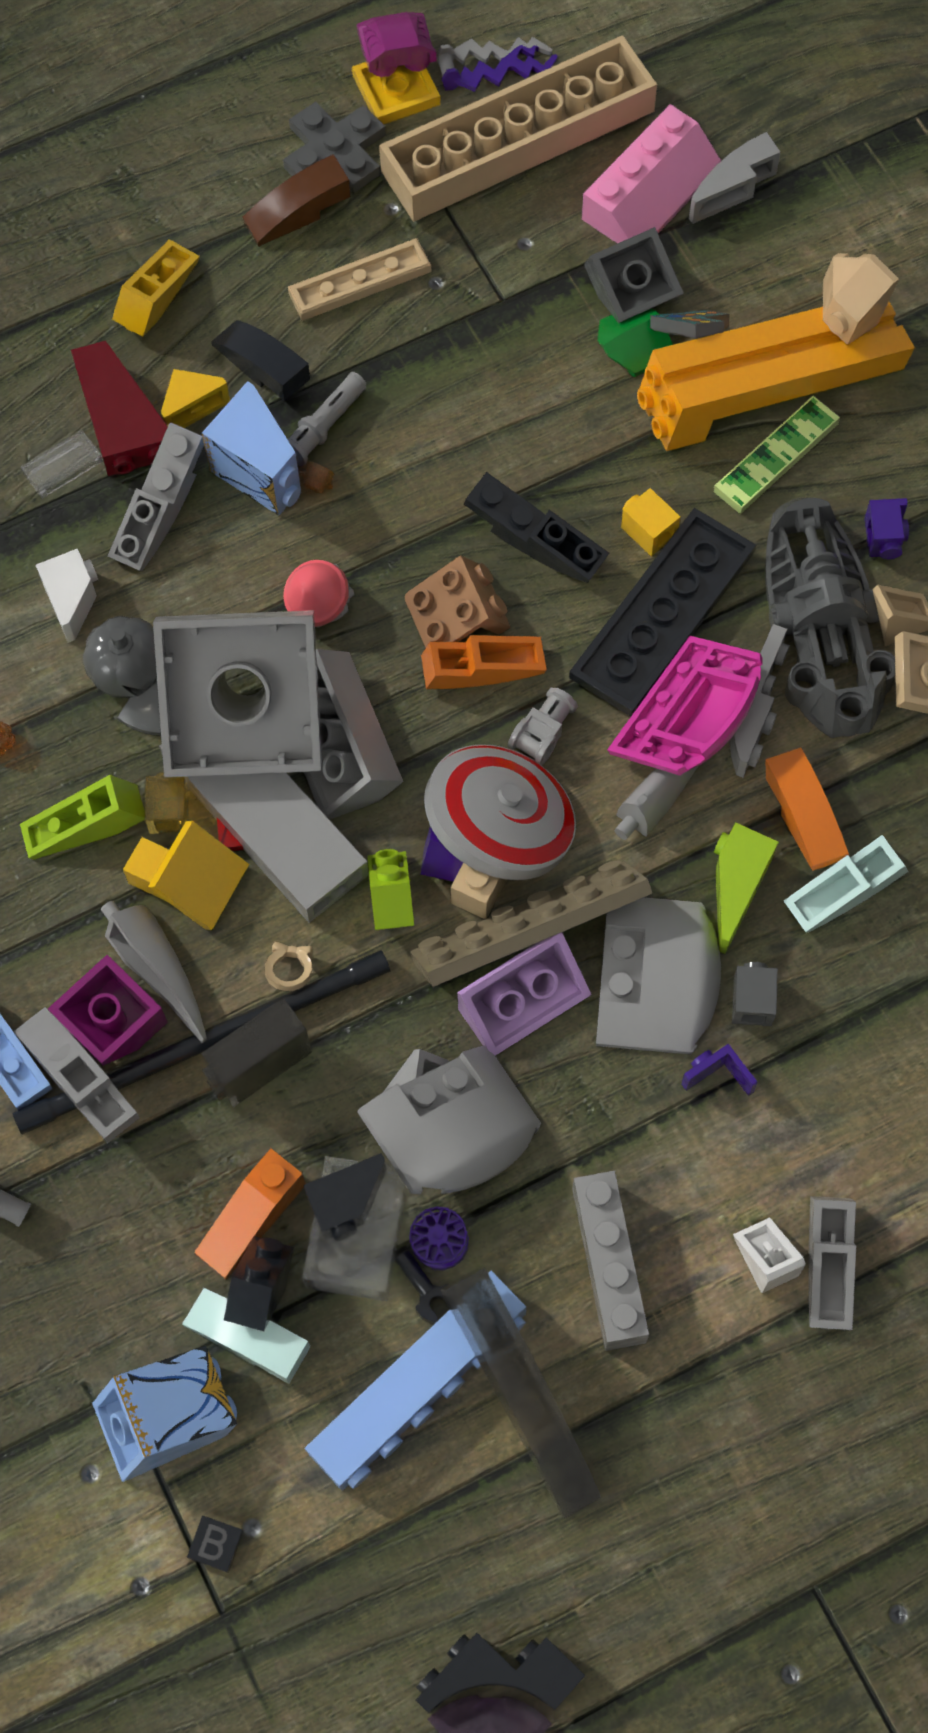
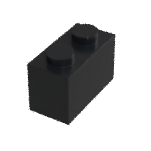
M254 1236L231 1277L224 1321L265 1331L286 1290L294 1247L284 1245L273 1238Z

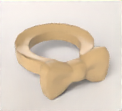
M274 942L272 954L265 963V977L269 984L282 991H295L304 987L312 976L311 961L314 956L312 946L296 947ZM284 957L299 959L304 967V972L296 980L283 981L275 976L273 969Z

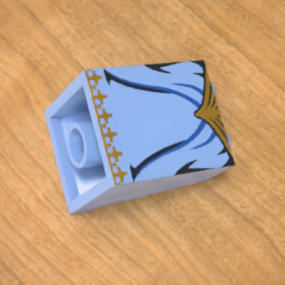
M247 381L202 432L210 472L279 516L287 506H293L301 494L296 453L255 386Z
M206 1345L114 1376L93 1401V1407L122 1482L225 1437L237 1425L236 1406L232 1398L225 1394L220 1381V1366L214 1357H210Z

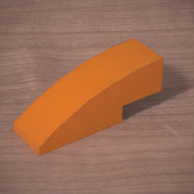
M470 635L466 642H429L421 655L426 689H455L499 684L541 675L547 670L541 637Z
M802 748L765 759L766 780L781 805V816L812 871L835 864L847 855L849 856L832 808Z

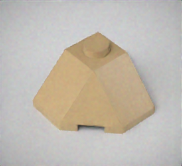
M838 253L832 258L823 279V321L834 334L838 335L847 345L878 325L899 278L874 254L849 257V254Z

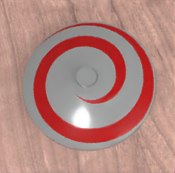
M485 744L459 748L446 755L438 763L425 789L424 805L426 816L439 841L461 862L489 876L507 880H526L542 876L550 872L562 861L573 843L576 832V818L566 791L558 780L542 765L512 749Z

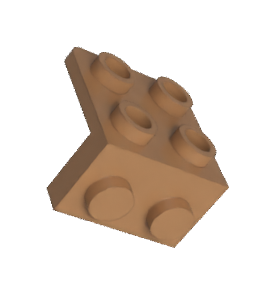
M460 555L406 593L405 602L425 648L429 642H459L480 627L498 635L511 627L505 615L507 607L503 600L495 593L491 584L493 576L484 564L476 563Z

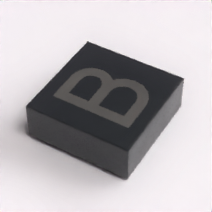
M202 1515L187 1558L229 1573L244 1530Z

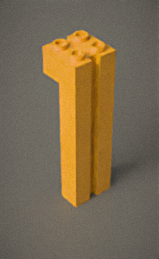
M888 302L878 325L848 345L829 329L828 325L823 321V307L653 350L648 365L645 368L640 388L637 391V399L640 407L646 410L648 416L654 417L652 419L653 433L657 439L661 440L667 452L704 442L713 420L904 370L915 347L903 325H896L894 321L896 313L890 302Z

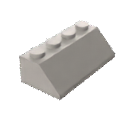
M316 649L322 769L321 771L304 772L318 808L330 820L379 802L404 781L350 653Z

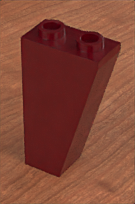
M106 340L72 349L71 353L108 476L127 474L136 468L151 465L168 428L166 423Z

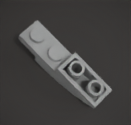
M171 422L169 423L142 489L136 488L108 557L143 571L170 530L196 477V474L192 472L204 446L203 436Z
M775 624L772 625L760 653L763 657V665H761V679L755 699L746 718L729 740L731 758L736 775L744 778L748 766L756 767L764 747L759 745L758 742L762 733L770 734L777 717L776 713L771 712L775 698L771 697L770 693L776 681V676L771 675L775 664L782 667L790 645L784 643L787 629Z
M46 1007L13 1031L107 1144L140 1118L133 1107L112 1084L105 1072Z

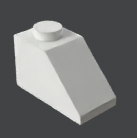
M78 548L36 564L43 586L68 643L76 639L93 605L96 593L92 582L98 580L91 560L83 562Z

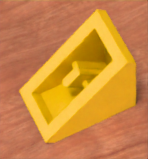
M173 369L161 410L163 421L167 426L171 422L186 428L230 402L227 382L223 377Z

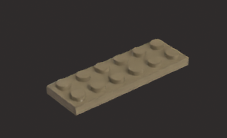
M610 861L601 865L598 868L599 871L587 877L582 875L575 876L566 880L561 888L551 892H536L527 898V902L516 907L504 906L498 908L491 913L490 918L483 921L463 923L455 928L454 933L445 937L434 936L427 938L419 943V948L410 951L415 966L434 987L653 894L648 879L625 861Z

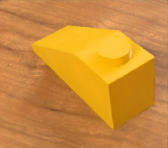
M169 239L122 285L112 320L123 325L127 330L143 337L159 321L198 263L200 256Z

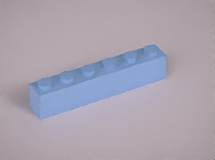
M490 1271L305 1447L309 1456L341 1491L348 1485L355 1489L370 1475L372 1471L368 1466L379 1455L386 1459L402 1444L403 1440L399 1436L411 1424L417 1429L433 1414L434 1410L430 1406L443 1395L446 1399L450 1398L464 1384L465 1381L461 1376L473 1365L478 1370L495 1354L492 1346L503 1336L510 1340L521 1330L526 1323L522 1319L526 1315V1306Z

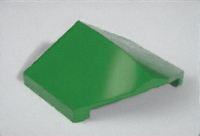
M649 309L620 323L615 320L612 314L599 320L598 343L610 359L627 369L628 373L633 377L645 373V368L648 365L653 350L673 345L668 333L654 331L650 328L651 316L660 315L653 309Z

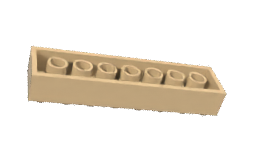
M622 35L380 144L381 172L412 221L415 222L655 112L657 83Z

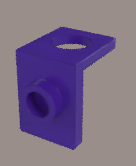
M727 1044L714 1054L711 1050H707L694 1059L691 1063L693 1068L684 1074L681 1085L687 1091L723 1065L727 1067L748 1096L754 1093L758 1082L731 1046Z

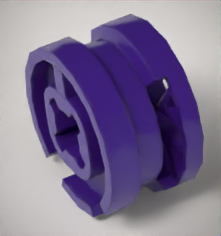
M435 1206L428 1208L417 1215L410 1226V1243L415 1256L422 1264L434 1270H446L455 1267L464 1259L468 1251L469 1237L464 1221L457 1212L447 1207Z

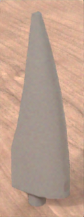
M698 766L680 776L655 768L619 807L616 816L621 818L622 822L614 830L617 836L626 840L636 829L647 837L669 811Z
M114 901L104 904L101 911L109 921L105 937L122 961L174 1010L201 1043L207 1040L205 1029L188 978L165 933L149 908L144 905H137L120 910Z

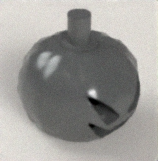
M120 615L109 618L91 631L86 639L83 665L86 674L101 692L112 697L129 699L130 697L142 695L149 687L153 686L157 678L154 631L153 626L149 622L141 618Z

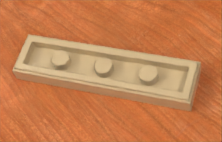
M415 238L288 286V293L301 320L304 321L431 272V264L418 239Z

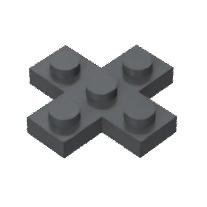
M314 102L289 119L290 129L305 143L304 146L283 159L284 169L291 176L334 154L349 178L350 190L353 193L381 175L380 166L364 150L386 135L385 126L364 105L339 122H336L317 102Z

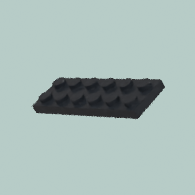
M693 508L569 671V679L631 717L687 638L693 636L755 553L756 544L698 509Z

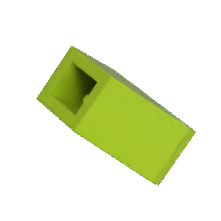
M384 849L378 851L375 855H367L375 930L414 926L406 851L398 852L394 849Z

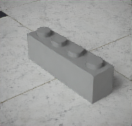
M615 1171L574 1178L572 1190L605 1351L646 1344L649 1331Z

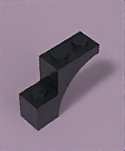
M478 1633L471 1639L464 1634L447 1652V1655L452 1659L440 1673L433 1668L416 1686L421 1692L416 1701L430 1714L445 1700L465 1690L481 1686H505L533 1695L555 1711L585 1675L547 1637L540 1644L532 1639L515 1658L521 1664L515 1671Z

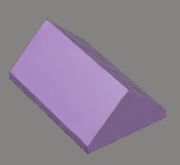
M561 932L535 943L458 992V1010L482 1045L486 1046L496 1056L592 994Z

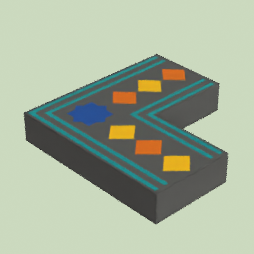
M710 310L652 315L650 319V328L654 331L695 339L724 332V329L729 327V314Z

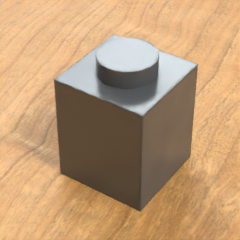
M761 962L745 963L744 966H737L733 980L732 1024L772 1026L776 1016L778 968H768L766 964Z

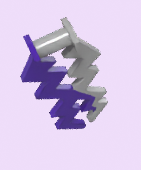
M518 37L509 50H504L490 41L482 48L473 39H469L454 49L449 44L441 45L436 54L443 76L442 82L445 91L454 90L460 85L473 92H476L483 78L499 87L510 70L527 79L530 77L532 70L540 73L553 67L557 62L558 56L553 54L544 65L535 60V51L550 56L552 48L534 37L531 38L528 44ZM520 52L528 56L525 62L517 58ZM469 54L479 60L473 73L464 66L460 74L453 64V60L456 59L463 65ZM491 55L500 61L495 70L486 65Z

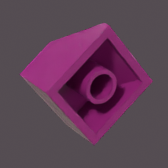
M108 954L48 1008V1011L103 1066L139 1050L168 1023L162 1008Z

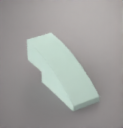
M881 835L852 857L847 855L786 898L784 903L805 932L809 933L859 905L909 871L884 836Z
M203 1288L182 1325L251 1365H256L289 1384L310 1349L309 1342L272 1321H269L264 1332L224 1321L227 1298Z

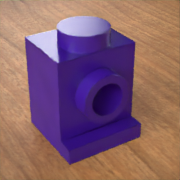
M907 498L869 501L864 518L869 557L895 559L902 555V544L908 541L909 538L908 520L903 519L908 505Z

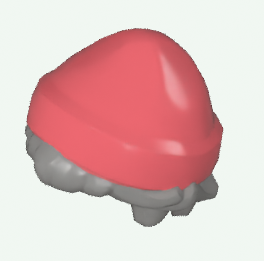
M311 560L298 566L289 576L284 588L286 610H314L315 627H321L340 619L347 613V603L354 596V590L349 586L344 572L337 564L324 560Z

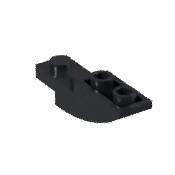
M488 472L484 474L465 499L464 505L493 525L491 532L538 562L577 580L588 583L609 555L608 551L550 509L544 514Z

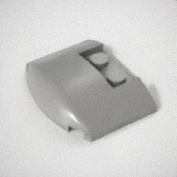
M643 897L606 913L596 1046L690 1055L697 1048L695 1043L705 1030H708L712 1021L721 981V960L715 929L706 914V909L702 902Z
M486 1046L463 1051L458 1058L401 1086L396 1084L358 1110V1114L412 1194H421L423 1191L422 1187L441 1189V1194L452 1193L490 1180L511 1166L522 1155L531 1142L534 1133H537L541 1122L498 1059Z

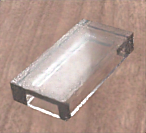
M80 430L21 466V469L40 497L44 498L102 463L103 458L84 431Z

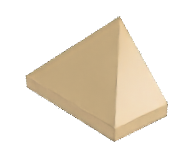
M877 585L872 589L885 646L895 643V636L902 631L915 634L928 631V602L924 594Z

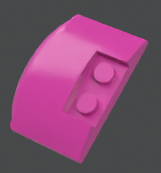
M689 636L609 746L608 752L610 755L679 776L703 764L728 743L746 718L760 683L763 657L758 652Z

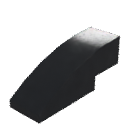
M236 320L211 341L215 349L258 386L263 387L266 385L284 401L310 380L308 362L276 338L248 323Z

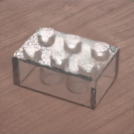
M325 1156L322 1177L360 1161ZM386 1166V1174L364 1225L357 1227L358 1232L355 1235L341 1241H335L333 1237L325 1240L314 1215L302 1277L307 1289L388 1301L408 1189L394 1167Z

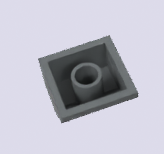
M655 227L590 255L584 263L598 298L618 323L684 294Z

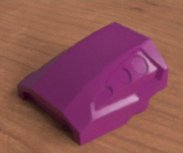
M403 12L373 17L357 24V32L369 73L372 72L379 77H387L396 71L397 66L404 65L411 71H422L431 62H436V49L433 48L423 13Z

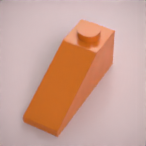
M270 1148L238 1187L195 1250V1255L223 1278L227 1279L238 1266L254 1236L262 1238L304 1188L303 1185L306 1183L303 1174Z

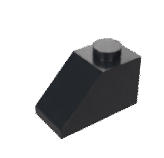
M382 1153L303 1185L325 1240L332 1237L335 1241L347 1239L358 1232L357 1227L364 1225L387 1171Z

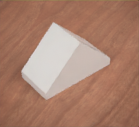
M767 1218L733 1234L735 1242L761 1293L798 1277L806 1265L803 1256L771 1218Z

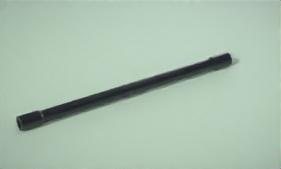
M379 950L350 963L344 969L206 1029L207 1040L203 1043L195 1035H192L108 1072L106 1075L117 1090H120L347 988L364 984L391 972L388 961L383 951ZM63 1092L52 1098L42 1099L12 1114L21 1135L56 1120L59 1116L75 1110L77 1107Z

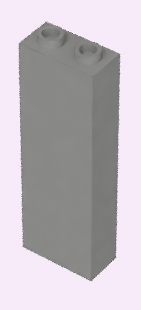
M286 772L179 777L216 820L218 818L240 842L243 850L309 923L369 876L366 859Z

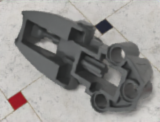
M804 497L792 499L781 505L772 515L765 557V583L771 628L773 624L786 628V636L793 635L797 651V663L789 673L785 696L788 702L798 707L812 724L830 738L851 737L857 734L869 733L880 715L886 694L893 686L896 677L895 656L885 650L874 651L868 624L879 622L873 590L869 588L861 562L851 541L835 518L830 503L820 498ZM823 529L828 552H826L824 542L818 540L816 530ZM806 533L808 557L802 561L800 569L796 567L786 534ZM843 635H846L852 664L856 663L858 668L856 677L858 687L836 690L834 680L826 679L817 639L820 638L826 665L839 667L841 663L849 661ZM805 681L812 687L802 688L796 682ZM842 710H852L857 716L848 717L842 713Z

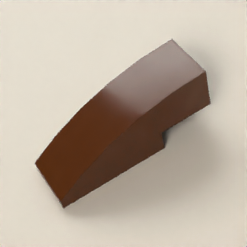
M334 154L298 172L273 189L243 216V222L259 247L320 220V210L350 198L349 178Z

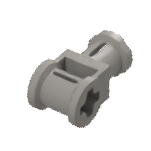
M550 687L546 693L547 700L539 710L533 707L529 714L517 724L508 741L507 746L510 749H520L535 758V762L539 765H543L552 754L562 734V722L569 713H574L578 707L577 702L572 696L559 688Z

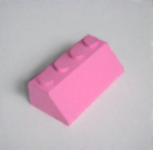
M670 104L583 193L582 220L617 244L654 227L657 233H659L692 199L701 182L721 162L699 123Z

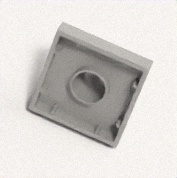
M314 610L160 616L154 619L153 631L164 777L321 771L322 749ZM235 668L249 670L259 677L264 687L256 694L240 695L229 687L225 673L227 670Z

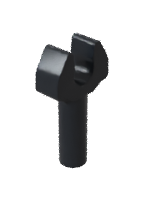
M405 1251L395 1261L420 1294L419 1304L415 1307L416 1313L422 1320L434 1325L438 1318L430 1308L431 1302L441 1299L450 1310L456 1304L455 1292L449 1284L444 1286L433 1285L411 1253Z

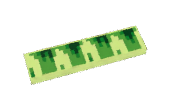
M812 396L714 486V493L741 514L839 424L840 417L816 397Z

